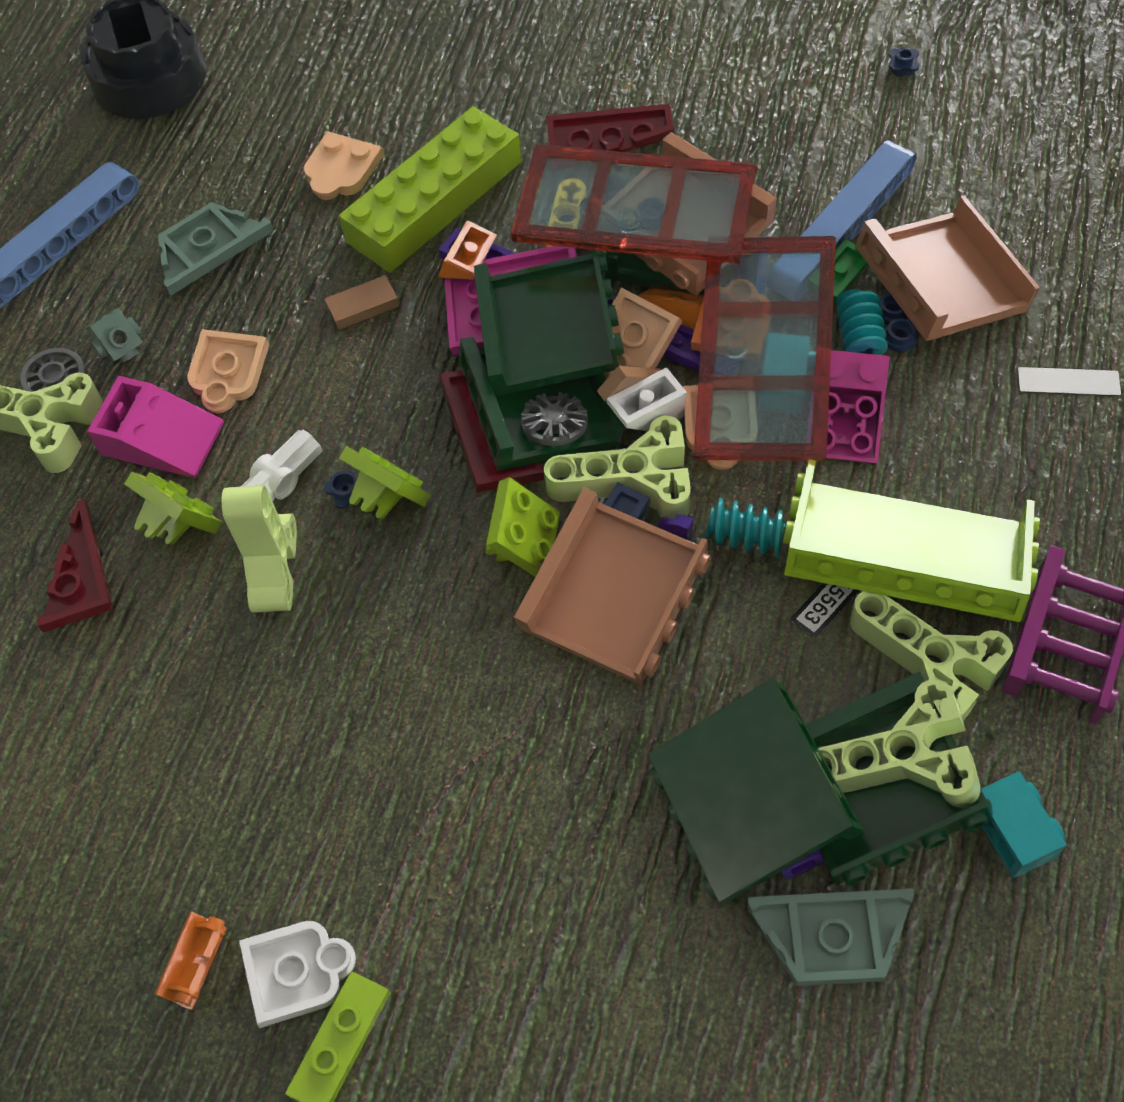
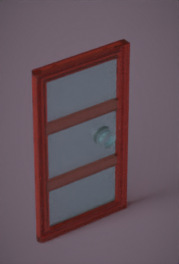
M536 144L533 149V155L511 231L512 242L740 264L755 176L758 173L757 164Z
M834 236L708 238L693 453L695 460L809 461L811 459L816 460V462L826 461L836 238Z

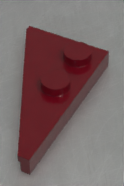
M85 499L77 501V506L72 511L69 525L71 526L67 544L62 543L54 567L55 575L49 582L46 591L49 600L44 615H39L37 619V625L43 633L113 610L90 508Z

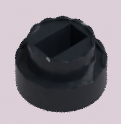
M108 0L103 7L97 8L91 14L90 21L86 25L87 39L81 49V62L94 98L106 111L125 118H151L180 108L198 93L206 77L204 57L189 22L170 11L164 2L159 0Z

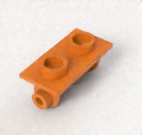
M190 911L156 988L155 995L193 1010L217 950L226 933L227 928L224 927L225 922L212 916H209L207 919Z

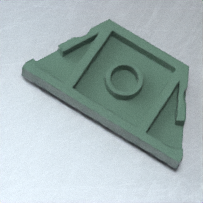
M211 202L158 234L159 247L162 251L160 255L161 263L165 274L164 285L170 296L273 232L271 222L265 218L258 222L249 219L245 212L229 210L225 206Z
M912 888L747 897V909L796 986L884 982L914 897V890Z

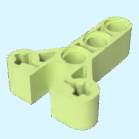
M85 373L71 374L61 383L34 392L0 385V430L30 436V447L45 470L50 473H60L71 466L82 446L71 426L64 423L77 422L91 425L103 404V400L92 379Z
M659 416L650 424V430L627 449L565 454L550 458L544 466L545 485L548 496L557 502L577 501L583 488L596 492L598 498H608L617 482L650 497V507L657 510L661 518L668 516V518L675 519L677 515L688 516L691 490L688 468L661 470L663 468L684 467L685 445L681 423L672 416ZM601 474L602 476L596 477L592 475ZM671 492H673L674 499H671Z
M266 486L224 488L221 501L223 517L243 557L250 611L255 613L291 610L294 580L288 569L287 559L295 558L297 528L294 514H278Z
M862 591L857 595L850 617L852 630L912 674L920 672L925 681L929 679L945 681L954 693L963 721L972 711L979 694L960 682L954 675H963L988 691L1002 674L1013 652L1012 642L1004 633L990 630L982 633L980 636L943 635L886 595ZM862 611H871L877 616L869 617ZM894 633H903L910 639H900ZM989 654L992 655L989 656L985 662H982L984 657L988 656ZM929 655L936 656V657H938L942 662H941V663H935V662L929 660V659L927 658V656H929ZM937 699V700L934 701V703H935V705H936V707H937L939 713H940L939 707H941V705H940V700H941V699Z
M929 679L917 688L915 702L892 730L819 748L828 766H832L831 772L843 793L908 778L942 793L944 799L950 805L967 807L978 799L981 792L976 767L968 746L942 752L930 750V746L935 739L966 731L959 705L951 687L945 681L939 679ZM937 699H941V707H939L941 718L938 717L936 710L933 709L934 701ZM905 746L915 747V752L910 758L906 760L896 758L897 752ZM864 756L873 757V762L868 768L864 770L855 769V765L860 758ZM954 767H956L959 776L963 779L962 787L959 789H954L953 787L955 784L954 778H956Z

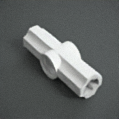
M298 430L273 455L265 454L259 457L250 470V478L241 487L266 486L272 501L275 498H286L295 489L298 475L322 452L320 444L307 431Z

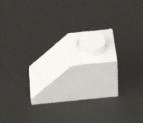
M666 367L607 398L606 403L626 428L649 431L650 424L659 416H672L677 420L683 417L687 392Z

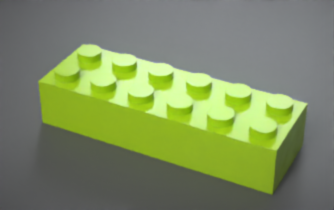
M472 106L338 215L345 242L387 272H393L522 162L519 134Z

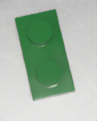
M845 239L808 280L807 290L835 306L838 295L849 290L869 267V264L857 250L855 244Z

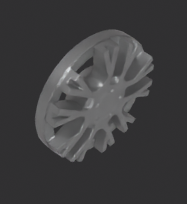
M51 348L37 353L27 361L21 371L20 382L25 391L34 392L39 388L43 389L61 383L71 374L77 372L86 374V368L80 356L74 351L65 348ZM59 356H67L62 363L58 362ZM49 357L51 362L45 363L43 359ZM35 365L40 368L38 373L30 372Z
M559 392V396L546 397L545 393H542V396L537 395L535 401L530 399L529 403L526 402L525 409L521 413V427L524 434L534 442L543 445L558 446L571 443L580 438L588 426L587 409L585 410L581 405V400H577L575 396L570 399L567 393L562 395V392ZM568 427H571L576 430L572 433H569L566 429ZM539 429H542V430L545 431L544 434H543V436H542V435H539V434H537V433H535V432L538 431ZM559 433V437H553V434Z

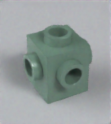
M119 308L110 311L86 327V330L94 339L90 342V345L101 359L106 357L109 362L116 361L117 359L121 363L126 362L139 353L135 347L143 343L139 337L142 331L131 317L126 319ZM114 332L119 336L118 344L113 340Z

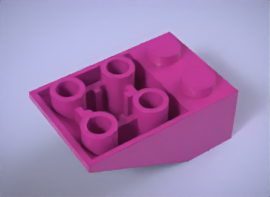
M817 349L812 379L805 456L877 464L890 356Z
M118 376L87 432L102 456L196 479L224 424V420L151 383Z

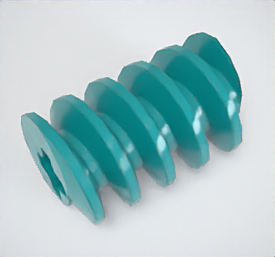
M858 289L847 290L839 294L836 302L841 339L843 340V351L874 355L884 354L888 349V344L885 340L886 331L883 328L884 319L882 318V308L880 307V296L871 291Z
M719 497L714 507H712L705 539L708 541L714 533L716 544L721 546L728 536L730 547L736 549L741 540H744L747 552H751L755 544L759 543L761 555H765L770 547L773 546L775 557L779 558L786 522H784L782 510H778L773 519H769L767 507H763L758 516H755L753 504L749 503L744 512L741 513L739 512L738 501L734 500L730 508L726 510L723 498Z

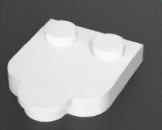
M314 921L300 922L239 940L259 1028L330 1006L339 994L340 981L349 976L356 963L353 947L343 939H329L325 928Z

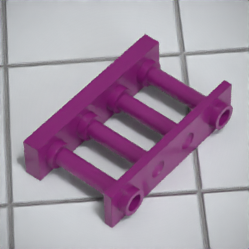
M1050 545L1041 563L1036 585L1028 604L1001 692L1017 697L1023 684L1031 686L1032 682L1093 703L1088 722L1096 725L1104 712L1112 713L1119 691L1113 689L1124 649V589L1068 571V566L1062 565L1066 550ZM1064 585L1121 604L1117 621L1058 602V598L1052 596L1054 586L1061 588ZM1052 617L1112 636L1108 653L1105 654L1049 635L1048 630L1042 628L1044 619L1051 620ZM1044 649L1102 669L1098 688L1038 668V663L1032 661L1034 651L1041 652Z

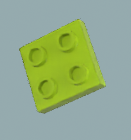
M345 446L339 459L360 471L349 500L350 504L356 506L363 499L361 510L366 513L373 512L375 507L378 506L376 517L379 519H384L402 496L425 507L431 496L430 493L420 488L423 484L422 480L363 446L359 452Z
M131 472L124 483L145 498L134 529L143 531L148 526L144 533L147 538L153 539L155 536L163 538L168 532L165 543L174 545L190 526L216 534L223 523L211 514L214 508L200 499L195 498L192 500L186 496L188 490L174 481L169 480L167 482L151 472L146 477Z
M510 477L499 481L485 553L487 555L497 554V561L509 560L536 577L556 539L560 512Z

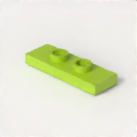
M353 971L350 972L285 1092L288 1097L298 1102L335 1101L391 994L389 989Z

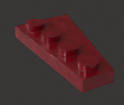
M670 104L546 116L552 175L662 141L670 132L673 133L674 131Z
M462 370L441 373L440 384L476 493L498 489L499 481L509 477L519 484L545 480L544 467L540 462L497 471Z

